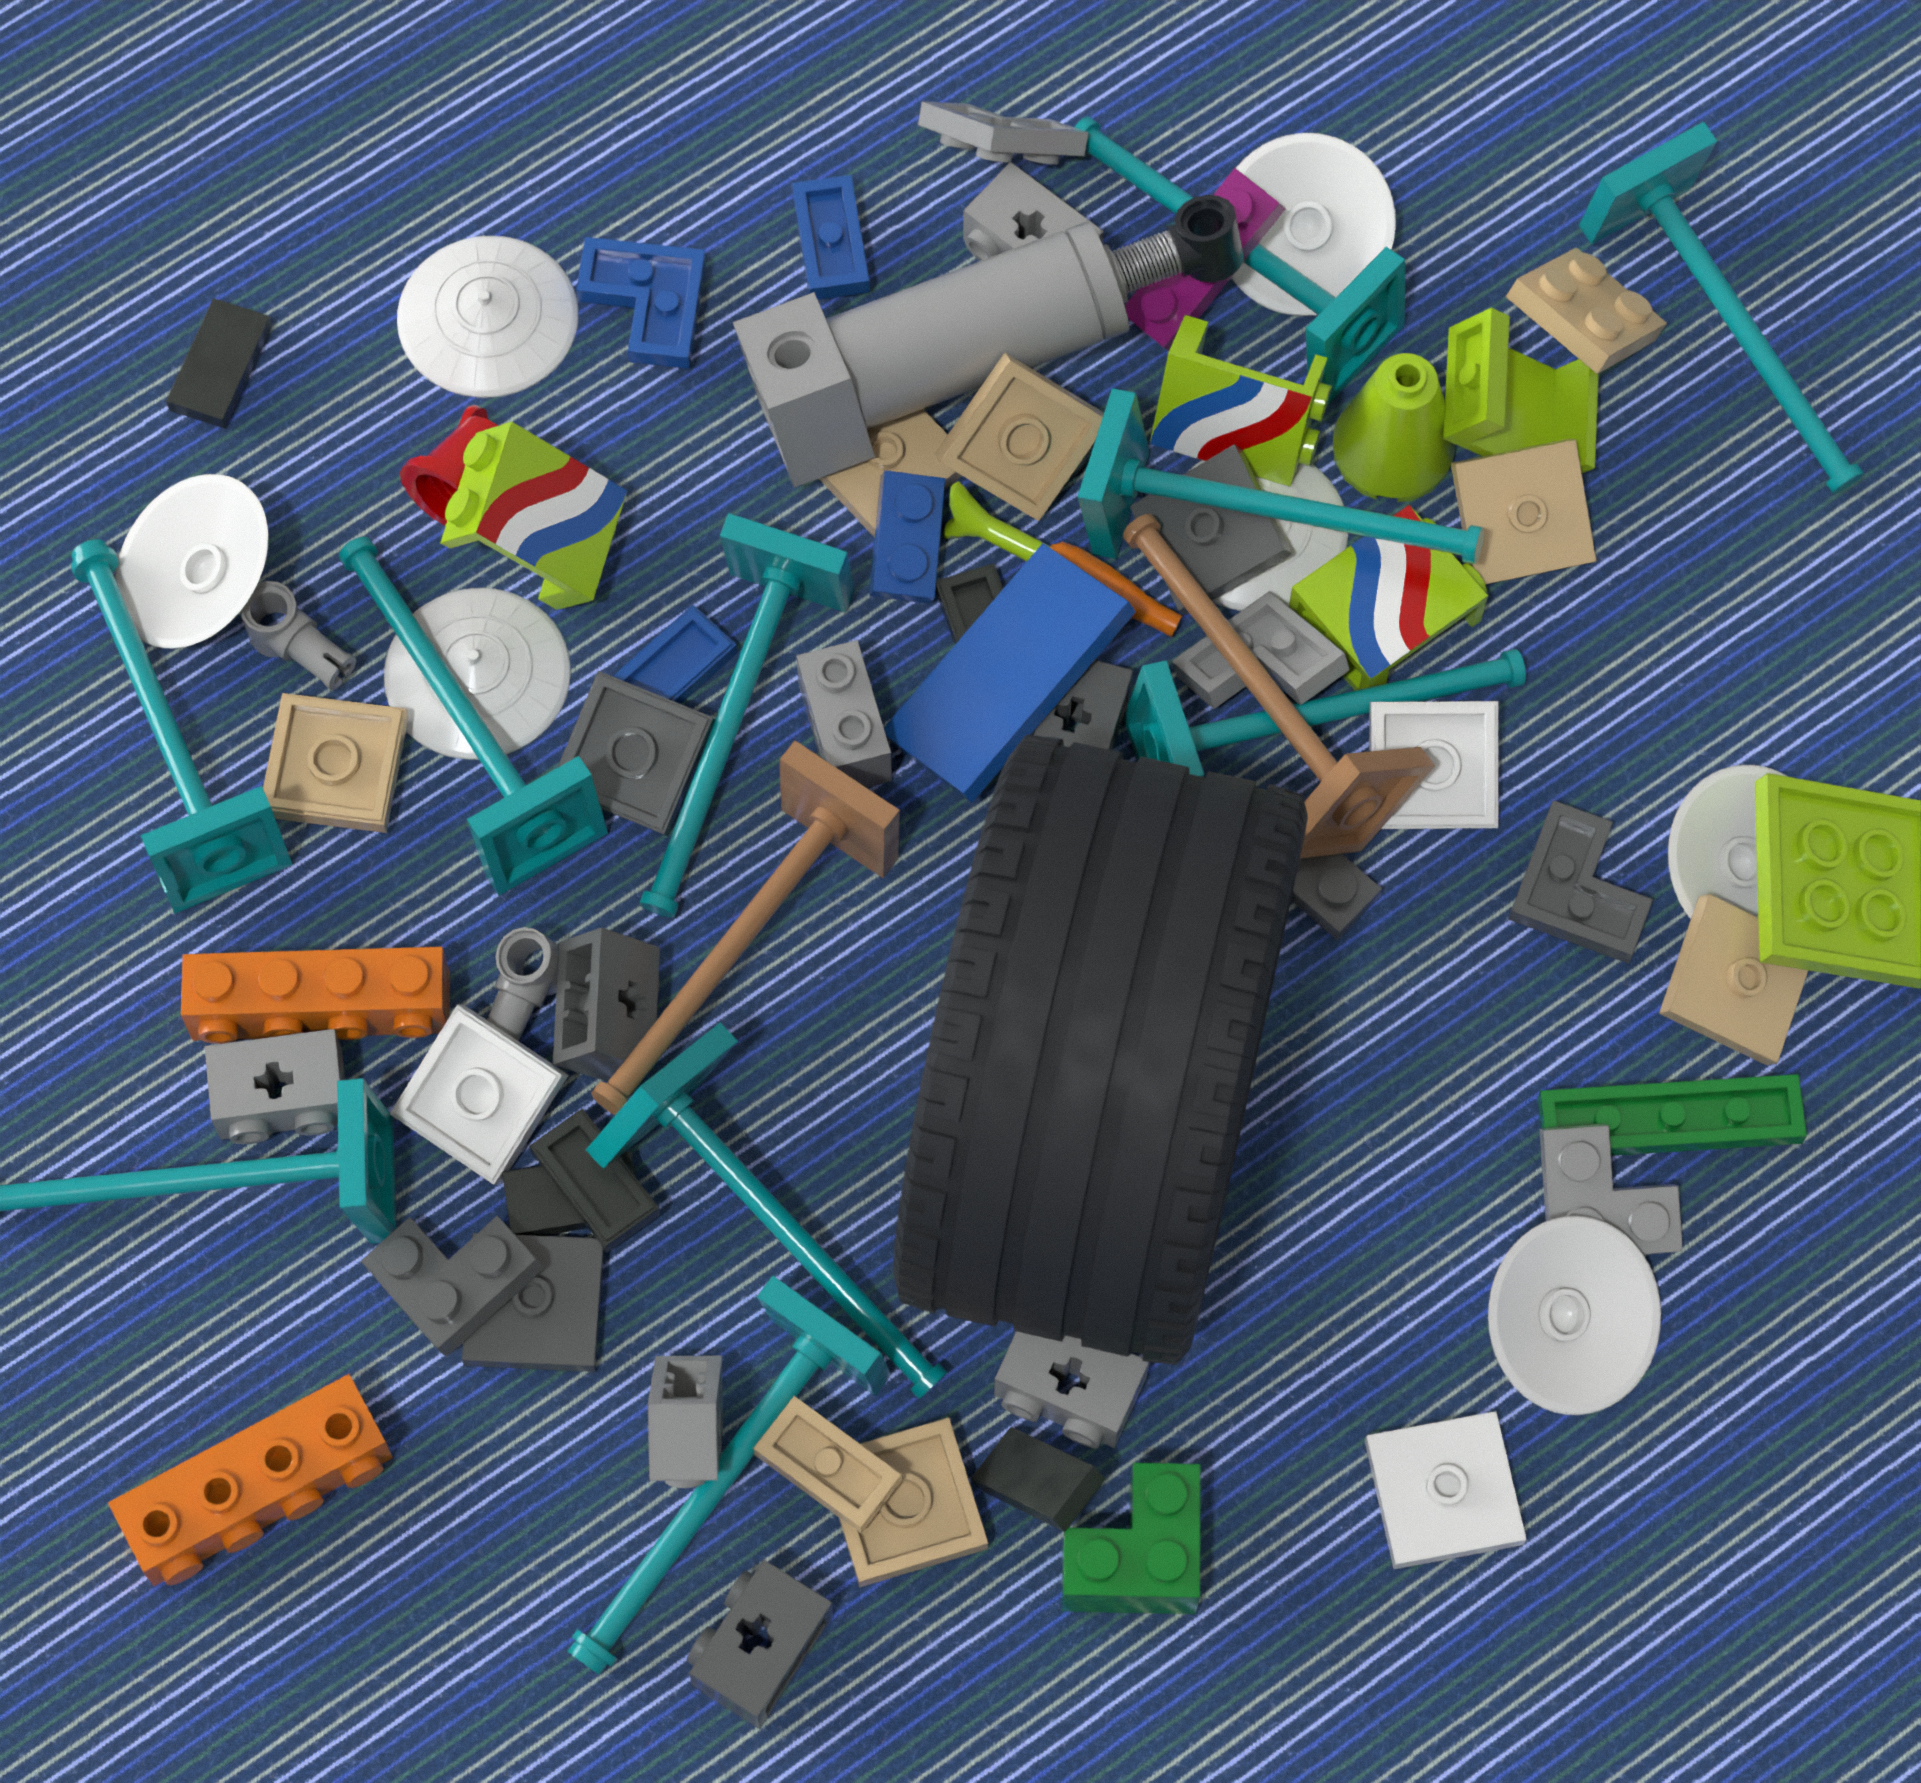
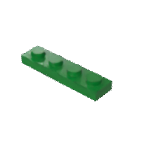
M1798 1074L1540 1090L1537 1098L1541 1128L1594 1124L1608 1125L1611 1156L1803 1144L1807 1137Z

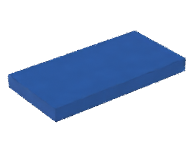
M1042 543L885 725L884 731L888 742L973 803L1003 768L1008 757L1026 735L1033 733L1136 611L1129 601Z

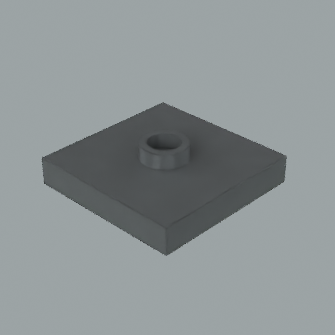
M1235 444L1183 474L1185 476L1261 490L1242 449ZM1152 494L1130 506L1135 519L1144 514H1152L1161 525L1159 534L1211 600L1216 599L1292 554L1274 518ZM1167 585L1178 611L1185 615L1190 614Z
M598 671L558 767L579 756L592 774L602 810L668 836L701 759L715 719Z
M516 1235L545 1268L463 1342V1365L596 1372L605 1249L596 1238Z

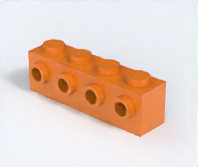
M443 947L182 954L181 1017L192 1041L201 1040L214 1044L230 1043L237 1039H262L335 1029L338 1039L355 1040L369 1035H397L406 1038H420L440 1033L450 1017V971Z
M347 1374L111 1500L108 1504L143 1573L151 1584L156 1586L165 1581L170 1586L181 1583L197 1574L203 1568L201 1561L223 1549H226L228 1553H233L252 1545L263 1536L262 1528L286 1516L288 1520H296L310 1514L323 1504L322 1496L344 1484L348 1488H355L371 1481L383 1471L382 1464L393 1457L350 1374Z

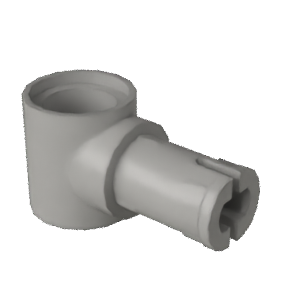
M264 581L257 584L248 602L240 611L251 645L257 652L267 657H281L285 661L294 659L324 682V685L330 690L338 688L343 682L337 675L340 673L348 678L356 665V658L350 653L344 652L317 630V623L297 607L294 594L287 586L273 581ZM275 612L286 615L277 625L262 626L259 624L260 620L267 614Z
M523 927L514 929L505 935L497 947L495 957L500 974L494 988L499 991L487 1021L517 1041H520L534 1007L541 1008L546 996L553 995L557 991L559 945L536 929ZM543 949L544 957L539 969L533 974L524 976L523 965L525 959L533 951Z

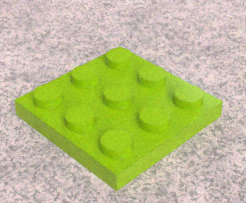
M1770 773L1756 780L1755 813L1760 963L1921 989V800Z

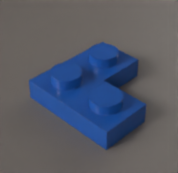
M585 237L576 288L577 300L584 303L635 308L628 346L629 362L690 369L706 267L705 250Z

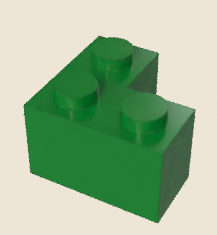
M1133 1463L1130 1477L1129 1529L1068 1528L1064 1532L1062 1546V1612L1196 1614L1200 1600V1464Z

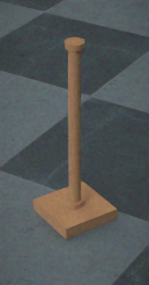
M1144 514L1134 519L1123 532L1124 540L1131 548H1139L1321 782L1304 802L1308 821L1300 858L1362 851L1435 767L1434 763L1421 747L1347 753L1337 762L1159 534L1161 525L1152 514Z
M794 741L780 758L781 810L809 829L607 1083L599 1082L591 1092L592 1097L610 1113L616 1115L628 1101L627 1099L829 843L884 878L898 861L899 809L797 741Z

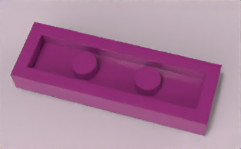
M1236 168L1232 170L1213 194L1227 199L1235 209L1244 262L1286 208ZM1177 273V276L1173 274V277H1165V280L1161 279L1160 282L1157 280V283L1153 282L1152 285L1149 283L1144 288L1141 286L1125 305L1128 319L1162 347L1170 351L1184 316L1188 315L1199 318L1232 276L1225 280L1211 283L1200 282L1190 276L1183 278L1181 274Z

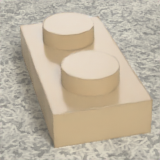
M795 1396L753 1448L755 1456L860 1533L865 1530L902 1481V1474Z

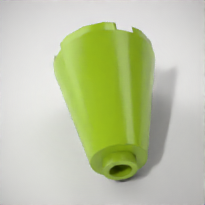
M1401 353L1387 358L1346 406L1336 422L1333 433L1334 462L1344 480L1364 496L1376 500L1377 496L1398 498L1397 502H1410L1431 493L1448 474L1455 454V444L1443 439L1446 412L1445 400L1434 367L1423 357L1411 353Z

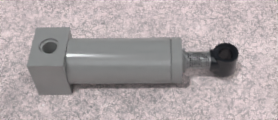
M1217 195L1194 197L1178 209L1174 219L1175 222L1165 225V232L1163 231L1162 234L1158 233L1154 237H1146L1142 241L1138 240L1134 244L1130 243L1125 248L1122 246L1121 249L1118 248L1117 251L1114 250L1113 252L1107 244L1102 245L1093 225L1086 221L1065 229V232L1059 231L826 319L813 292L733 322L759 403L794 488L875 458L867 432L868 429L980 388L1004 353L1033 368L1100 343L1103 339L1108 340L1129 331V322L1124 304L1128 302L1127 294L1129 291H1136L1141 286L1144 288L1149 283L1152 285L1153 282L1157 283V280L1160 282L1161 279L1165 280V277H1173V274L1177 276V273L1181 274L1183 278L1190 276L1200 282L1211 283L1225 280L1234 275L1241 267L1244 255L1233 205L1227 199Z

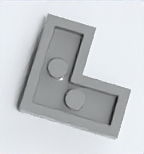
M922 101L918 122L919 126L941 133L940 143L965 149H974L976 146L977 157L997 162H1011L1013 153H1023V158L1029 161L1043 164H1058L1060 155L1084 156L1088 132L1052 119L1004 117L974 105L962 103Z
M1270 591L1228 620L1229 624L1279 688L1300 705L1350 670L1346 655L1342 650ZM1208 636L1172 661L1177 678L1213 709L1246 686Z
M1594 1124L1539 1129L1546 1221L1565 1216L1590 1217L1606 1222L1620 1230L1636 1244L1643 1254L1683 1251L1678 1186L1675 1184L1613 1188L1608 1125Z

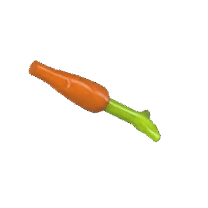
M959 481L951 486L950 508L954 518L945 524L943 530V537L945 539L964 536L979 537L1026 562L1043 543L990 515ZM1066 542L1055 543L1051 546L1047 545L1129 601L1136 611L1130 619L1148 625L1170 637L1173 636L1183 617L1182 615L1163 606L1152 597L1147 596L1143 590L1114 568L1082 548Z

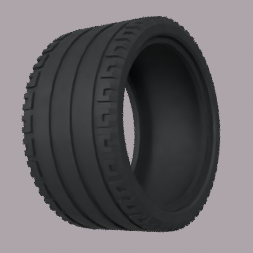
M1026 735L1017 745L1002 769L982 828L950 949L927 1051L907 1154L894 1244L893 1273L901 1303L933 1314L939 1308L946 1309L947 1316L996 1327L999 1321L1013 1324L1014 1331L1060 1342H1063L1065 1336L1081 1339L1082 1347L1130 1357L1131 1352L1143 1354L1142 1361L1177 1365L1188 1352L1193 1343L1300 861L1308 821L1302 794L1269 784L1267 790L1256 788V781L1208 771L1206 777L1189 774L1190 770L1187 766L1146 757H1140L1138 763L1123 760V752L1073 742L1071 747L1064 746V741L1060 738Z

